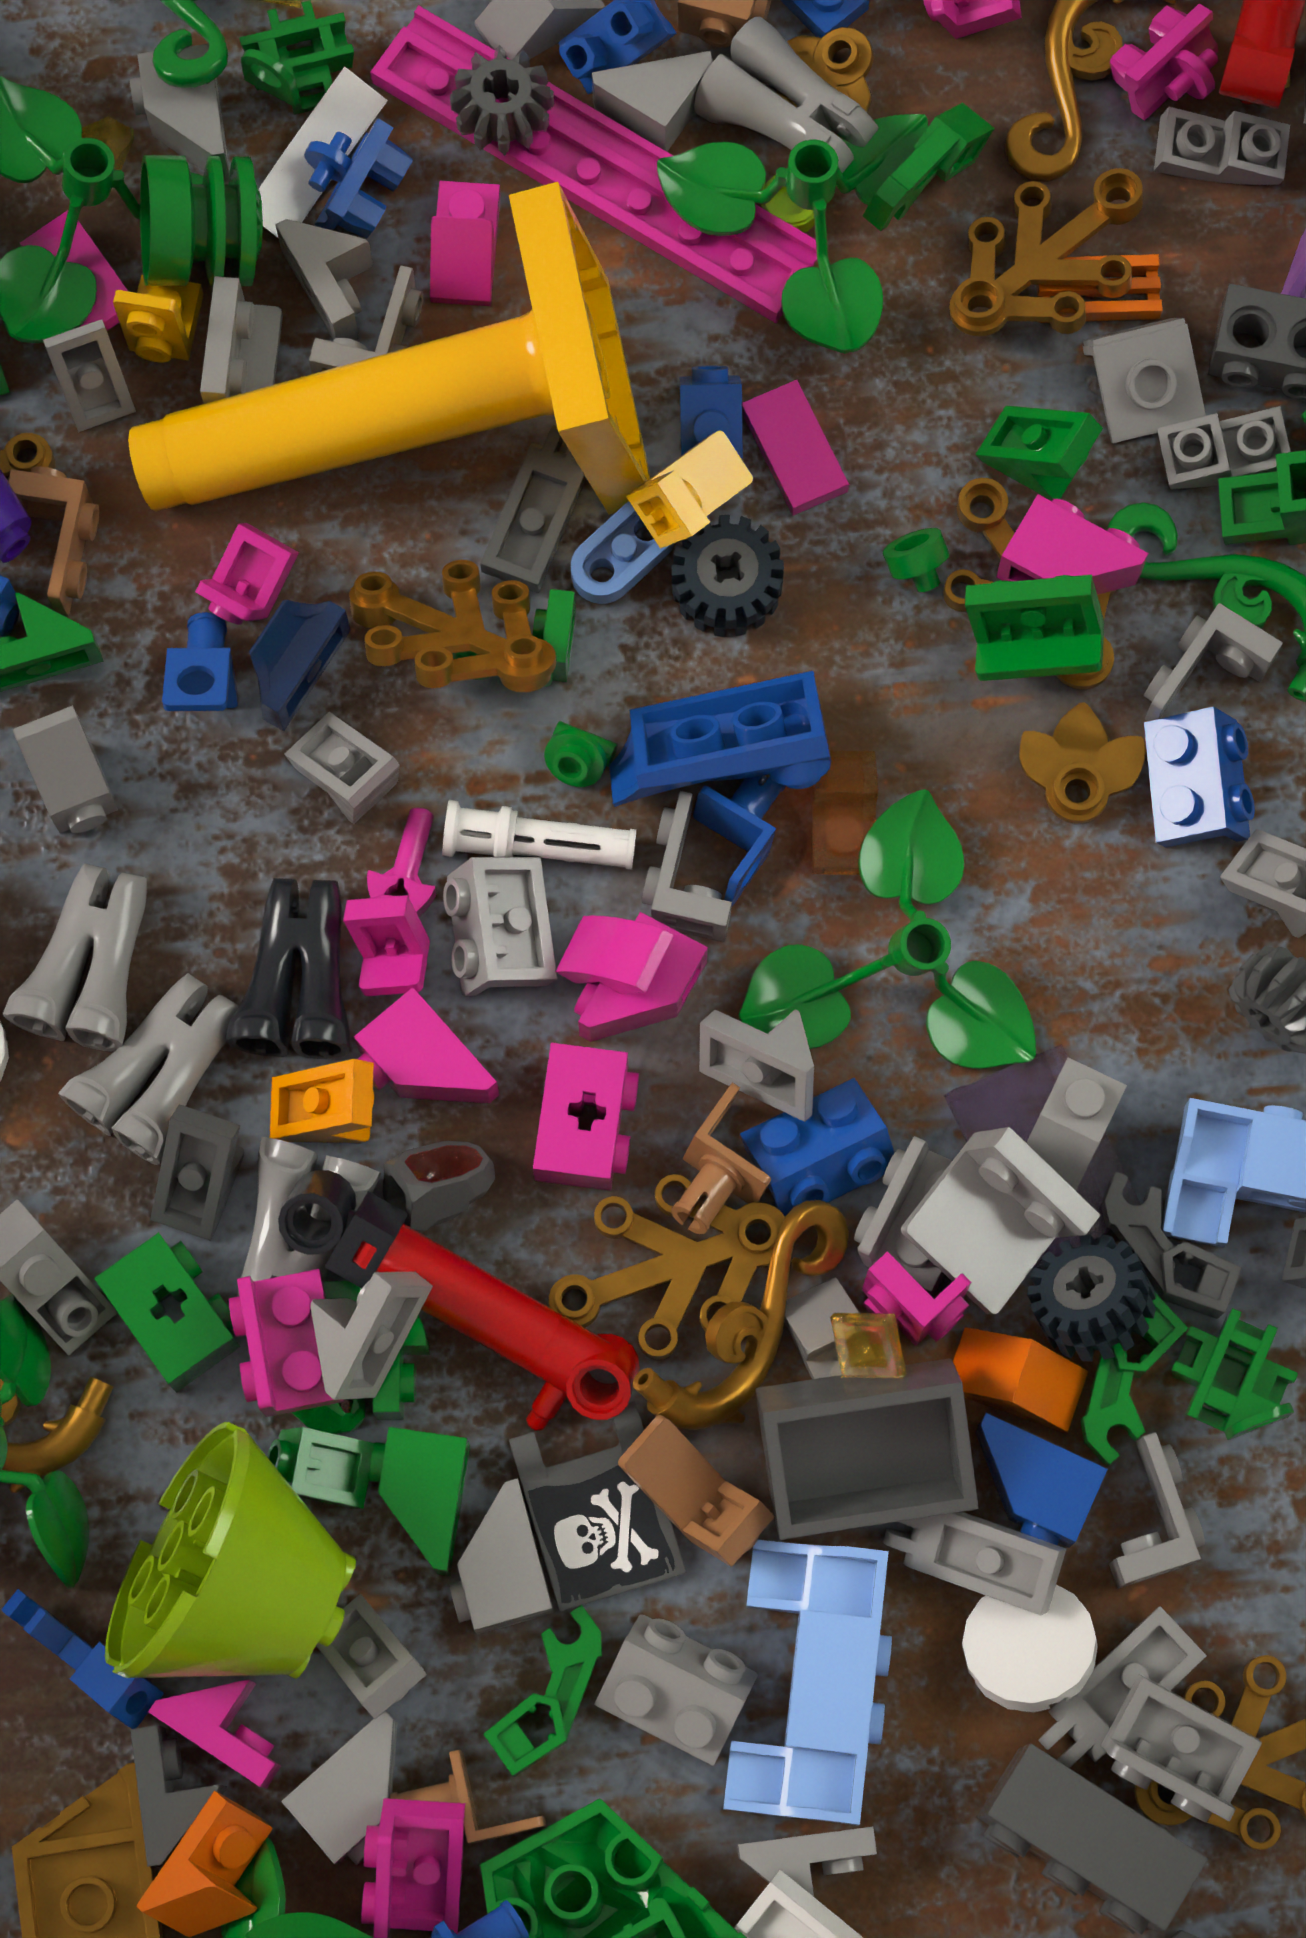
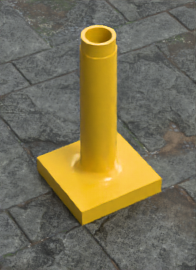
M559 182L509 195L532 305L530 312L517 318L166 414L163 419L132 427L129 430L128 439L130 457L139 488L150 509L156 512L186 503L195 505L532 418L555 415L560 436L609 515L616 513L629 501L626 496L651 477L609 281Z

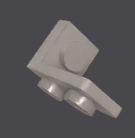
M402 265L399 268L375 352L369 351L362 343L348 338H335L333 342L315 338L309 357L312 374L407 348V346L401 345L406 326L416 327L423 304V291L416 290L413 268Z
M1218 603L1207 621L1197 615L1185 631L1177 645L1185 654L1174 670L1163 665L1148 686L1144 697L1152 701L1145 720L1152 721L1163 716L1207 650L1216 655L1217 662L1228 672L1243 678L1249 675L1258 682H1261L1274 663L1283 642Z
M680 791L676 809L664 807L656 844L666 846L661 868L649 867L642 903L652 905L651 918L678 932L725 942L731 920L732 902L721 900V893L704 886L686 885L684 891L673 889L693 803L692 793Z
M1156 1432L1142 1436L1136 1442V1446L1170 1541L1162 1543L1159 1533L1154 1532L1120 1544L1124 1556L1118 1557L1109 1563L1117 1589L1190 1566L1201 1559L1197 1547L1205 1545L1203 1530L1196 1512L1192 1507L1183 1509L1175 1484L1183 1481L1176 1454L1170 1444L1161 1446Z

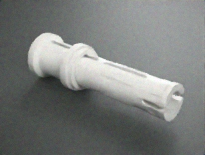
M448 801L442 856L453 857L456 851L492 855L494 857L520 855L563 860L566 862L626 867V869L632 870L636 839L635 829H630L629 831L580 825L577 823L517 817L518 811H513L512 807L502 806L499 812L461 808L458 801ZM465 830L480 831V832H489V833H491V834H488V833H479V832H471V831H465ZM516 835H519V836H527V837H533L534 839L520 838V837H515V836H516ZM546 839L562 840V841H571V842H579V843H588V844H597V845H600V846H589V845H580V844H572V843L554 842V841H547Z

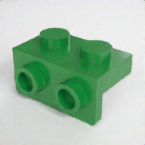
M1060 575L1046 579L1012 582L995 581L989 584L966 585L965 608L977 643L975 671L980 681L1091 673L1102 669L1104 618L1092 575Z

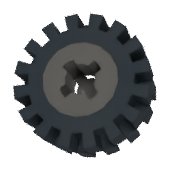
M719 515V524L711 526V523H709L693 536L683 539L681 547L676 546L672 565V594L674 601H679L680 613L686 620L690 616L694 618L695 628L704 632L707 625L714 627V636L725 637V629H735V635L740 636L746 634L747 625L753 624L757 629L765 623V615L767 613L773 615L778 607V598L782 594L784 562L783 559L780 560V547L777 541L774 540L771 543L768 541L769 531L762 525L756 531L751 529V519L743 516L740 517L738 525L730 523V515ZM734 565L730 570L720 571L716 568L717 566L723 568Z
M1091 1234L1080 1235L1081 1246L1073 1248L1069 1239L1060 1243L1059 1246L1063 1254L1056 1257L1048 1251L1041 1258L1046 1270L1035 1267L1030 1276L1035 1286H1028L1027 1296L1032 1303L1029 1305L1051 1346L1054 1349L1058 1347L1061 1354L1070 1359L1077 1351L1081 1361L1093 1362L1094 1350H1099L1104 1360L1115 1357L1112 1346L1120 1343L1123 1349L1127 1351L1135 1345L1130 1334L1135 1332L1143 1337L1149 1329L1145 1318L1154 1319L1156 1308L1152 1300L1156 1299L1155 1293L1136 1252L1133 1254L1130 1246L1121 1240L1116 1245L1112 1236L1104 1234L1101 1235L1098 1245H1096ZM1090 1293L1089 1298L1083 1299L1085 1295Z

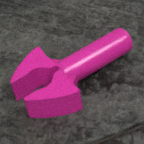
M416 807L409 811L394 867L384 874L368 870L367 873L370 898L390 895L396 892L399 886L403 884L418 917L429 908L436 897L435 886L422 884L418 877L434 819L433 814L429 810Z

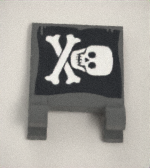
M635 1401L628 1403L627 1407L619 1415L612 1417L619 1444L616 1447L551 1467H546L543 1464L534 1432L509 1439L560 1612L686 1573L671 1521L618 1465L619 1458L644 1431Z

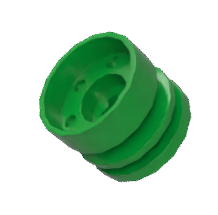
M144 155L140 179V243L145 286H187L191 275L193 258L203 259L210 286L214 284V276H224L225 259H230L232 278H239L241 287L252 286L256 261L262 247L263 215L261 194L255 182L251 157H233L230 167L229 184H224L220 156H210L207 158L202 184H192L191 172L186 156Z

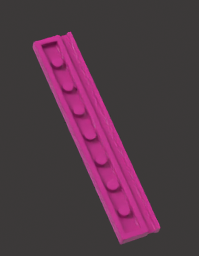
M418 5L414 11V18L407 27L403 26L371 70L372 83L475 144L474 133L462 135L458 130L456 122L458 114L451 110L450 95L452 91L457 89L455 75L458 69L472 70L471 59L475 52L488 61L494 59L495 50ZM550 82L546 86L553 90L554 106L551 107V110L547 111L549 114V126L546 132L532 131L533 143L529 149L517 140L510 141V149L505 156L499 151L498 142L492 141L483 148L542 185L559 182L569 201L774 323H777L783 314L781 307L782 291L787 280L796 271L806 267H813L817 261L816 240L756 204L754 222L749 229L742 233L730 236H716L698 231L690 226L673 210L664 195L658 178V159L672 157L673 155ZM507 98L496 99L498 103L509 101Z

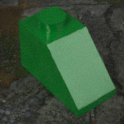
M388 1427L386 1443L375 1442L369 1481L379 1483V1495L438 1575L451 1576L470 1443L464 1437Z

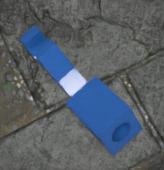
M17 1589L1 1609L8 1617L21 1625L23 1630L75 1669L76 1671L70 1680L109 1714L131 1729H136L140 1725L154 1702L159 1700L164 1694L147 1678H123L113 1673L114 1667L105 1661L104 1643L99 1641L93 1648L21 1590Z

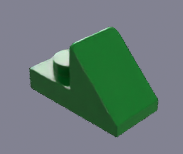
M1006 405L975 455L983 463L1047 499H1060L1078 469L1086 461L1091 447L1103 428L1090 413Z
M15 593L27 637L18 640L11 636L0 637V692L104 662L100 648L90 629L23 594Z

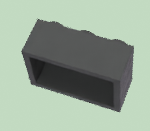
M951 1358L755 1388L772 1510L780 1540L979 1509L963 1384Z
M1031 1743L1017 1750L976 1817L989 1825L983 1835L987 1840L1016 1858L1019 1856L1024 1858L1027 1852H1030L1047 1863L1041 1875L1074 1896L1077 1894L1083 1896L1086 1890L1102 1899L1105 1902L1100 1908L1099 1913L1131 1934L1137 1932L1142 1935L1145 1929L1166 1931L1208 1861V1858Z

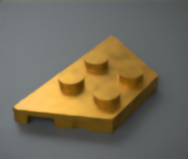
M133 1762L123 1766L109 1780L88 1795L77 1799L62 1810L56 1818L42 1828L38 1827L12 1846L22 1938H163L162 1923L141 1912L136 1907L155 1879L156 1874L155 1867H147L135 1763Z

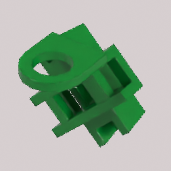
M311 0L302 2L303 16L279 21L276 8L267 10L271 30L239 37L245 52L241 57L244 80L254 85L257 91L263 90L291 105L294 115L314 110L333 83L330 73L343 70L344 67L348 69L353 68L354 49L353 45L348 44L346 39L344 12L316 19ZM311 40L312 46L291 51L286 49L287 45ZM323 86L324 92L300 97L299 95L301 91Z
M1233 1308L1226 1316L1218 1337L1190 1325L1186 1334L1185 1344L1172 1368V1377L1196 1387L1185 1415L1223 1431L1227 1440L1273 1424L1292 1415L1294 1411L1291 1404L1280 1405L1287 1385L1294 1383L1298 1375L1295 1371L1265 1359L1278 1328L1268 1324L1262 1330L1239 1320L1242 1312ZM1229 1342L1253 1352V1355L1229 1345ZM1203 1404L1227 1414V1417L1203 1407Z

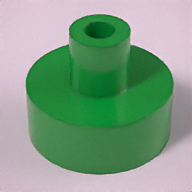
M925 528L908 533L891 542L883 550V556L892 578H912L918 592H927L940 585L941 582L935 568L943 564L950 555L941 530L938 528Z

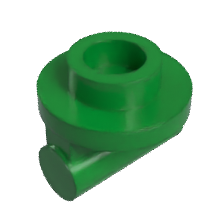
M559 721L551 739L546 745L544 758L548 769L558 780L574 787H587L596 783L604 773L606 766L609 767L611 765L618 744Z

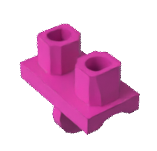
M1199 3L1188 14H1185L1166 5L1152 19L1148 28L1150 41L1154 46L1147 53L1133 44H1125L1111 57L1110 66L1113 80L1128 92L1131 112L1145 121L1168 98L1177 101L1185 93H1188L1196 99H1204L1215 89V81L1210 69L1219 62V59L1216 55L1218 45L1209 28L1210 22L1214 19L1213 11Z

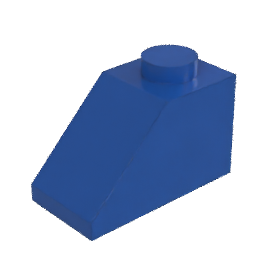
M985 1413L975 1433L1008 1520L1022 1526L1021 1533L1055 1545L1059 1543L1070 1548L1080 1534L1108 1469Z

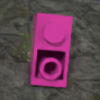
M1038 494L1003 552L996 577L1002 581L1012 582L1054 578L1060 575H1092L1098 595L1135 585L1141 576L1149 553L1140 549L1139 543L1129 534L1115 528L1104 530L1087 521L1084 514L1073 504L1061 499L1050 501Z
M639 912L635 921L663 928L674 935L647 991L644 993L620 994L601 982L587 983L574 1008V1013L581 1016L578 1021L579 1036L592 1042L677 1017L707 964L708 947Z

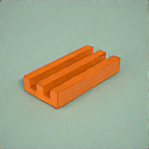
M1159 254L1119 255L1126 258L1131 264L1132 276H1144L1133 277L1131 288L1126 294L1145 293L1146 300L1085 302L1086 321L1160 319L1163 310L1162 299H1160L1159 294L1161 290V280L1158 277ZM1106 256L1066 257L1064 259L1101 260ZM1110 272L1104 277H1123V275L1118 272ZM1105 278V279L1110 280V281H1115V280H1118V279H1120V278ZM1036 285L1037 297L1050 298V296H1055L1063 291L1076 292L1086 297H1105L1098 292L1096 286ZM1064 308L1057 314L1063 317H1071L1077 311L1072 308Z

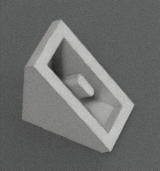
M492 0L475 20V28L490 48L496 50L500 45L505 50L507 58L512 60L525 50L531 59L557 44L606 6L601 0Z
M711 51L592 72L594 109L667 152L696 113L694 108L696 92L704 73L713 62Z

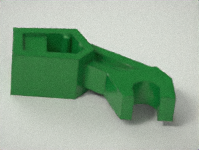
M963 102L937 115L914 145L913 153L888 176L876 191L862 216L880 231L887 228L893 216L900 220L905 216L924 187L936 175L946 182L975 163L995 128Z
M1156 1293V1299L1152 1300L1156 1308L1154 1319L1145 1318L1149 1329L1142 1337L1153 1348V1351L1149 1355L1143 1354L1136 1363L1127 1362V1353L1123 1351L1120 1343L1112 1346L1115 1357L1104 1360L1100 1353L1086 1414L1080 1419L1085 1445L1106 1467L1120 1456L1107 1441L1109 1429L1115 1427L1124 1429L1134 1442L1146 1432L1129 1396L1133 1377L1141 1378L1188 1329Z
M582 1604L570 1612L572 1618L581 1628L580 1637L576 1642L572 1644L559 1642L551 1628H548L541 1634L552 1672L545 1695L533 1693L483 1734L513 1777H516L568 1742L569 1733L596 1662L602 1658L601 1631ZM539 1705L550 1707L549 1716L554 1722L556 1734H549L548 1741L534 1748L518 1725V1722L529 1713L535 1714Z

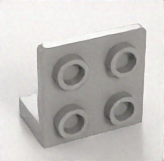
M1010 1127L974 1132L901 1227V1233L952 1282L963 1273L972 1282L966 1295L986 1314H997L1055 1238L1086 1235L1100 1217V1214Z

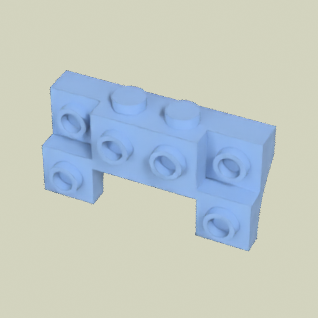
M1189 1098L1184 1107L1175 1165L1170 1173L1161 1230L1166 1237L1224 1248L1228 1242L1235 1199L1306 1213V1121L1302 1120L1303 1113L1293 1108L1275 1105L1265 1106L1264 1112Z
M759 1539L753 1546L746 1608L799 1614L785 1743L783 1747L731 1741L723 1810L860 1825L868 1743L881 1744L885 1704L873 1703L875 1676L887 1677L890 1665L892 1636L880 1635L889 1551L849 1546L796 1544Z

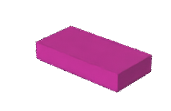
M794 380L742 403V415L792 516L848 492L849 483L798 380Z

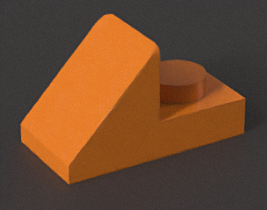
M214 1790L136 1907L146 1915L187 1937L195 1936L254 1913L257 1910V1906L239 1891L235 1884L273 1828L260 1816Z

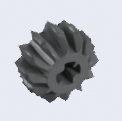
M499 45L495 50L494 59L489 61L475 52L471 59L472 70L458 69L455 75L457 89L452 91L450 95L451 110L458 114L456 117L458 130L462 135L474 133L475 145L478 146L480 151L492 141L498 142L499 151L505 156L510 149V141L517 140L529 149L533 143L532 131L546 132L549 126V114L547 111L551 110V107L554 106L553 90L546 86L548 83L547 72L543 65L530 67V58L525 50L510 60L506 58L505 50ZM507 98L509 101L498 103L496 99Z
M1264 946L1256 955L1252 954L1239 968L1240 971L1228 989L1231 1000L1236 1003L1237 1013L1244 1016L1250 1023L1249 1028L1259 1031L1266 1041L1275 1042L1284 1051L1305 1054L1306 960L1304 957H1295L1287 948Z

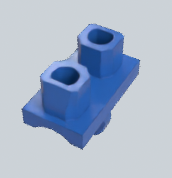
M614 0L558 42L560 46L559 53L572 76L581 81L588 94H593L592 72L635 65L677 33L672 24L663 16L655 0Z
M377 118L370 132H366L351 159L345 153L352 140L342 132H336L330 144L321 141L309 143L304 152V158L315 171L308 184L313 189L324 192L331 179L338 181L317 218L315 226L334 230L339 225L347 231L366 239L371 235L387 206L360 190L366 176L393 192L402 181L413 161V158L400 147L388 140L393 130L392 126Z

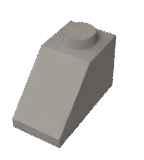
M209 44L189 46L182 50L179 57L183 59L202 57L208 51ZM153 52L137 54L140 77L130 79L135 114H146L152 136L179 155L186 156L188 161L203 171L208 157L220 156L224 181H229L230 167L217 78L208 84L196 88L182 89L169 86L158 77L152 62Z
M73 705L12 729L49 816L59 833L71 830L73 833L89 831L103 824L107 819V814L118 810L94 748Z
M1068 1057L1026 1143L1076 1191L1127 1085Z
M518 1478L506 1481L457 1564L461 1581L449 1584L459 1623L472 1620L474 1631L477 1634L554 1613Z
M386 1710L379 1717L369 1722L281 1801L334 1864L340 1865L348 1857L355 1865L364 1860L367 1825H380L383 1799H390V1793L393 1792L398 1723Z

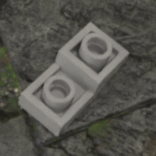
M1168 107L1160 116L1154 171L1219 183L1279 185L1285 177L1290 125L1238 111H1233L1224 121Z
M1280 406L1219 421L1218 414L1215 413L1157 428L1170 489L1219 485L1218 478L1276 472V454L1291 452Z

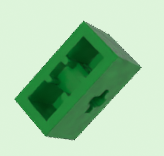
M158 1232L94 1279L166 1382L177 1393L240 1348V1345L230 1333L233 1330L230 1310L219 1293H216L207 1300L193 1279L203 1273V1271L182 1241H179L170 1248ZM170 1295L179 1303L183 1302L180 1306L185 1316L176 1323L167 1315L163 1316L166 1311L161 1302Z

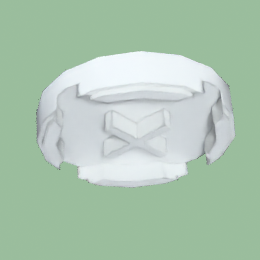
M1057 1584L1049 1611L1043 1615L1035 1614L985 1595L979 1600L966 1620L962 1642L969 1673L985 1697L1007 1709L1033 1713L1050 1709V1704L1058 1703L1064 1698L1068 1701L1078 1694L1094 1671L1098 1648L1090 1613L1075 1594Z

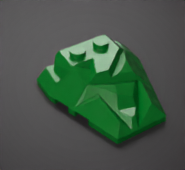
M600 1798L480 1864L487 1914L499 1907L500 1903L507 1900L520 1916L527 1929L529 1938H747L741 1932L738 1933L718 1914L704 1896L694 1887L691 1888L663 1861V1858Z

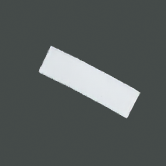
M344 67L258 189L262 201L263 227L276 237H278L275 224L285 219L302 223L322 194V192L313 189L308 184L315 171L304 158V152L309 143L321 141L330 144L335 133L342 132L352 140L345 153L348 156L388 101L348 68Z

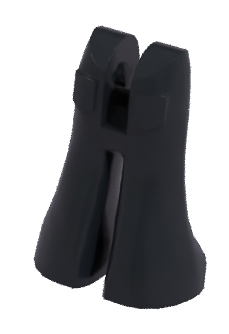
M273 878L265 903L259 948L252 977L241 1004L229 1021L226 1042L232 1047L250 1054L286 1057L288 1055L296 959L301 957L302 981L291 1040L293 1049L305 1058L333 1059L342 1057L350 1049V1031L342 999L340 981L342 906L338 881L313 880L306 919L298 918L299 888L297 880Z

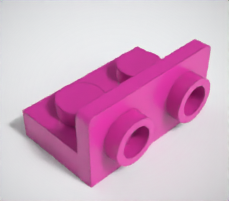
M320 1269L253 1281L251 1276L237 1278L239 1296L229 1298V1310L235 1336L247 1337L250 1361L240 1363V1375L246 1402L257 1401L259 1410L265 1417L344 1402V1399L333 1400L325 1393L311 1314L312 1300L326 1299Z

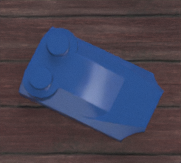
M814 672L794 674L630 709L631 730L621 752L609 767L614 807L650 795L705 781L744 779L768 774L773 781L792 789L810 787L816 784L831 766V756Z

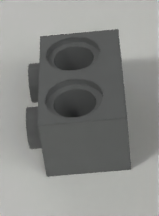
M1229 283L1220 308L1207 375L1221 377L1225 383L1234 387L1251 388L1261 385L1281 389L1285 395L1291 398L1306 400V359L1298 355L1294 349L1297 346H1306V298ZM1238 334L1251 335L1259 341L1261 346L1257 348L1244 347L1235 340L1234 336Z

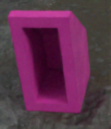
M413 987L354 1036L358 1050L362 1054L358 1060L374 1063L373 1085L378 1090H381L388 1084L400 1098L491 1103L499 1096L497 1081Z

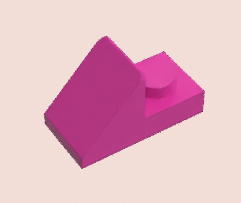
M439 181L437 213L431 220V303L491 306L501 197L499 184Z
M249 1679L156 1700L148 1711L259 1787L267 1789L281 1768V1765L268 1757L275 1746L243 1724L239 1726L235 1734L227 1730L256 1685L255 1682Z

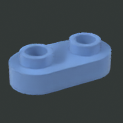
M628 501L575 550L571 560L573 586L580 596L590 602L597 604L614 602L623 597L672 551L676 543L659 548L654 539L642 541L635 535L637 530L646 526ZM605 567L610 569L614 575L606 582H598L591 577V573L597 568Z

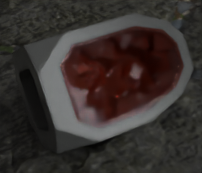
M442 1141L405 1150L384 1164L383 1198L385 1201L408 1213L403 1223L421 1233L432 1226L453 1220L461 1212L468 1210L469 1204L482 1198L495 1180L494 1162L480 1146L469 1142Z

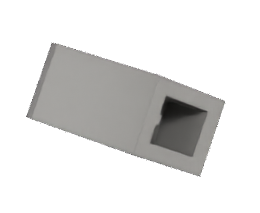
M18 1199L0 1214V1281L69 1356L118 1312Z

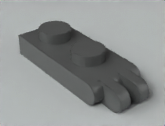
M553 425L543 446L534 442L531 443L480 563L482 573L504 581H520L526 584L529 590L537 593L540 592L587 479L569 449L566 454L559 452L563 439L558 432L557 426Z

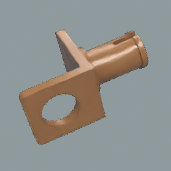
M733 1082L694 1135L683 1157L684 1161L699 1170V1172L679 1201L673 1205L671 1213L677 1222L683 1225L697 1205L701 1208L688 1230L697 1234H705L708 1231L711 1222L731 1193L746 1203H758L771 1182L769 1175L711 1137V1134L728 1112L741 1088Z
M461 1750L449 1752L453 1774H449L448 1782L400 1793H390V1799L465 1803L464 1828L467 1843L469 1844L547 1827L545 1817L538 1816L479 1830L465 1757Z

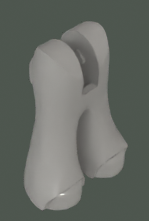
M754 17L742 26L732 39V60L724 54H719L704 73L696 92L695 112L707 121L715 124H734L749 128L781 143L790 150L805 140L816 139L824 141L833 147L839 159L838 167L842 173L854 160V156L850 148L836 134L856 146L864 147L879 128L860 104L832 87L817 75L794 52L783 35L762 17ZM761 82H764L767 85L781 92L783 95H785L791 101H793L798 107H795L794 105L783 99L781 96L773 92L771 89H769Z
M84 863L71 886L56 929L42 958L27 980L9 997L3 1012L4 1017L14 1025L39 1036L64 1041L68 1032L69 1036L76 1043L84 1047L102 1051H115L118 1047H121L127 1026L126 991L128 974L137 933L146 905L147 878L122 872L114 884L107 909H103L108 891V871L104 867ZM94 946L90 970L79 999L73 1009L91 947Z
M189 973L178 980L167 991L121 1047H118L101 1063L70 1079L58 1093L61 1099L84 1120L108 1136L114 1133L123 1146L154 1165H159L162 1161L171 1116L179 1104L186 1106L202 1075L226 1043L229 1021L239 1007L223 995H218L202 1010L192 1026H189V1023L201 1009L208 991L206 984ZM167 1056L165 1064L159 1072V1074L157 1075V1077L155 1078V1080L143 1093V1095L130 1107V1105L142 1091L150 1077L153 1075V1073L156 1071V1069Z
M261 1137L257 1160L258 1199L256 1217L241 1278L251 1276L253 1281L320 1269L323 1281H326L330 1270L324 1266L336 1245L332 1250L320 1255H307L296 1250L291 1251L289 1249L290 1245L285 1242L279 1231L278 1223L281 1208L296 1183L304 1175L314 1171L318 1159L316 1152L290 1142ZM326 1155L322 1170H329L340 1174L350 1183L356 1195L357 1206L355 1211H357L368 1191L373 1193L381 1175V1172L367 1166ZM313 1203L310 1212L313 1218L321 1221L331 1220L330 1215L322 1206Z

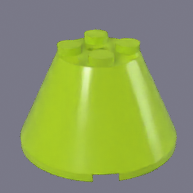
M224 1422L213 1428L197 1444L173 1477L158 1503L168 1508L169 1511L152 1544L141 1539L139 1540L124 1575L111 1614L105 1645L106 1663L114 1667L113 1673L123 1678L287 1675L297 1679L305 1670L317 1643L328 1647L334 1641L342 1626L345 1611L336 1605L340 1593L345 1589L354 1572L356 1565L355 1557L342 1551L248 1432L230 1422Z

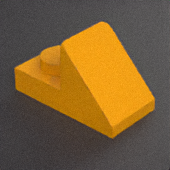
M350 1059L272 1077L269 1138L286 1142L362 1143L369 1141L374 1104V1063Z

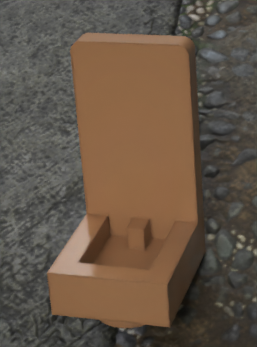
M33 467L30 472L11 469L8 482L28 516L63 522L48 588V599L55 612L69 616L73 598L81 599L85 590L87 564L81 561L85 540L93 541L95 539L99 524V505L93 503L83 480L67 478L63 472L49 467Z
M662 1415L656 1416L619 1458L618 1465L690 1542L730 1567L755 1545L759 1535L775 1517L760 1500L725 1481L678 1428Z

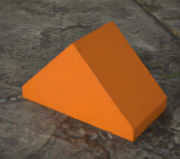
M965 1327L953 1359L963 1384L965 1398L1056 1431L1068 1433L1088 1374L1086 1369L1032 1339Z

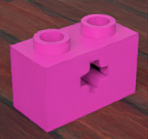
M551 1043L533 1163L535 1181L611 1191L613 1174H626L631 1136L620 1135L619 1131L622 1110H635L639 1073L628 1072V1052ZM584 1105L596 1106V1114L599 1119L593 1121L591 1131L579 1130L578 1118L575 1117L582 1115Z

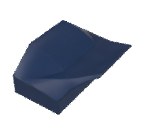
M291 600L282 601L249 651L258 678L263 720L285 731L351 631L345 609L331 601L318 604L299 603Z

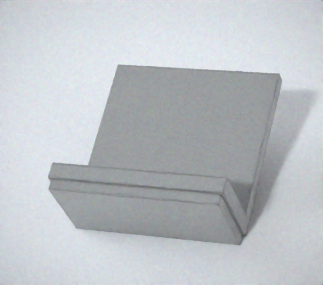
M1170 318L1083 339L1084 355H1091L1094 358L1111 443L1158 433L1157 428L1206 416L1188 324H1185L1184 318Z

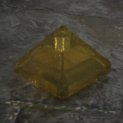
M833 1313L830 1319L842 1377L904 1378L907 1373L895 1314Z

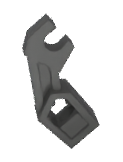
M1115 1172L1110 1179L1101 1203L1106 1228H1111L1120 1241L1122 1240L1128 1244L1133 1254L1136 1252L1150 1283L1163 1301L1218 1319L1226 1313L1242 1267L1186 1241L1174 1247L1161 1230V1189L1150 1186L1146 1191L1143 1204L1131 1205L1126 1202L1123 1196V1188L1129 1176ZM1174 1258L1179 1259L1182 1265L1188 1263L1201 1269L1193 1291L1183 1288L1180 1283L1174 1284Z

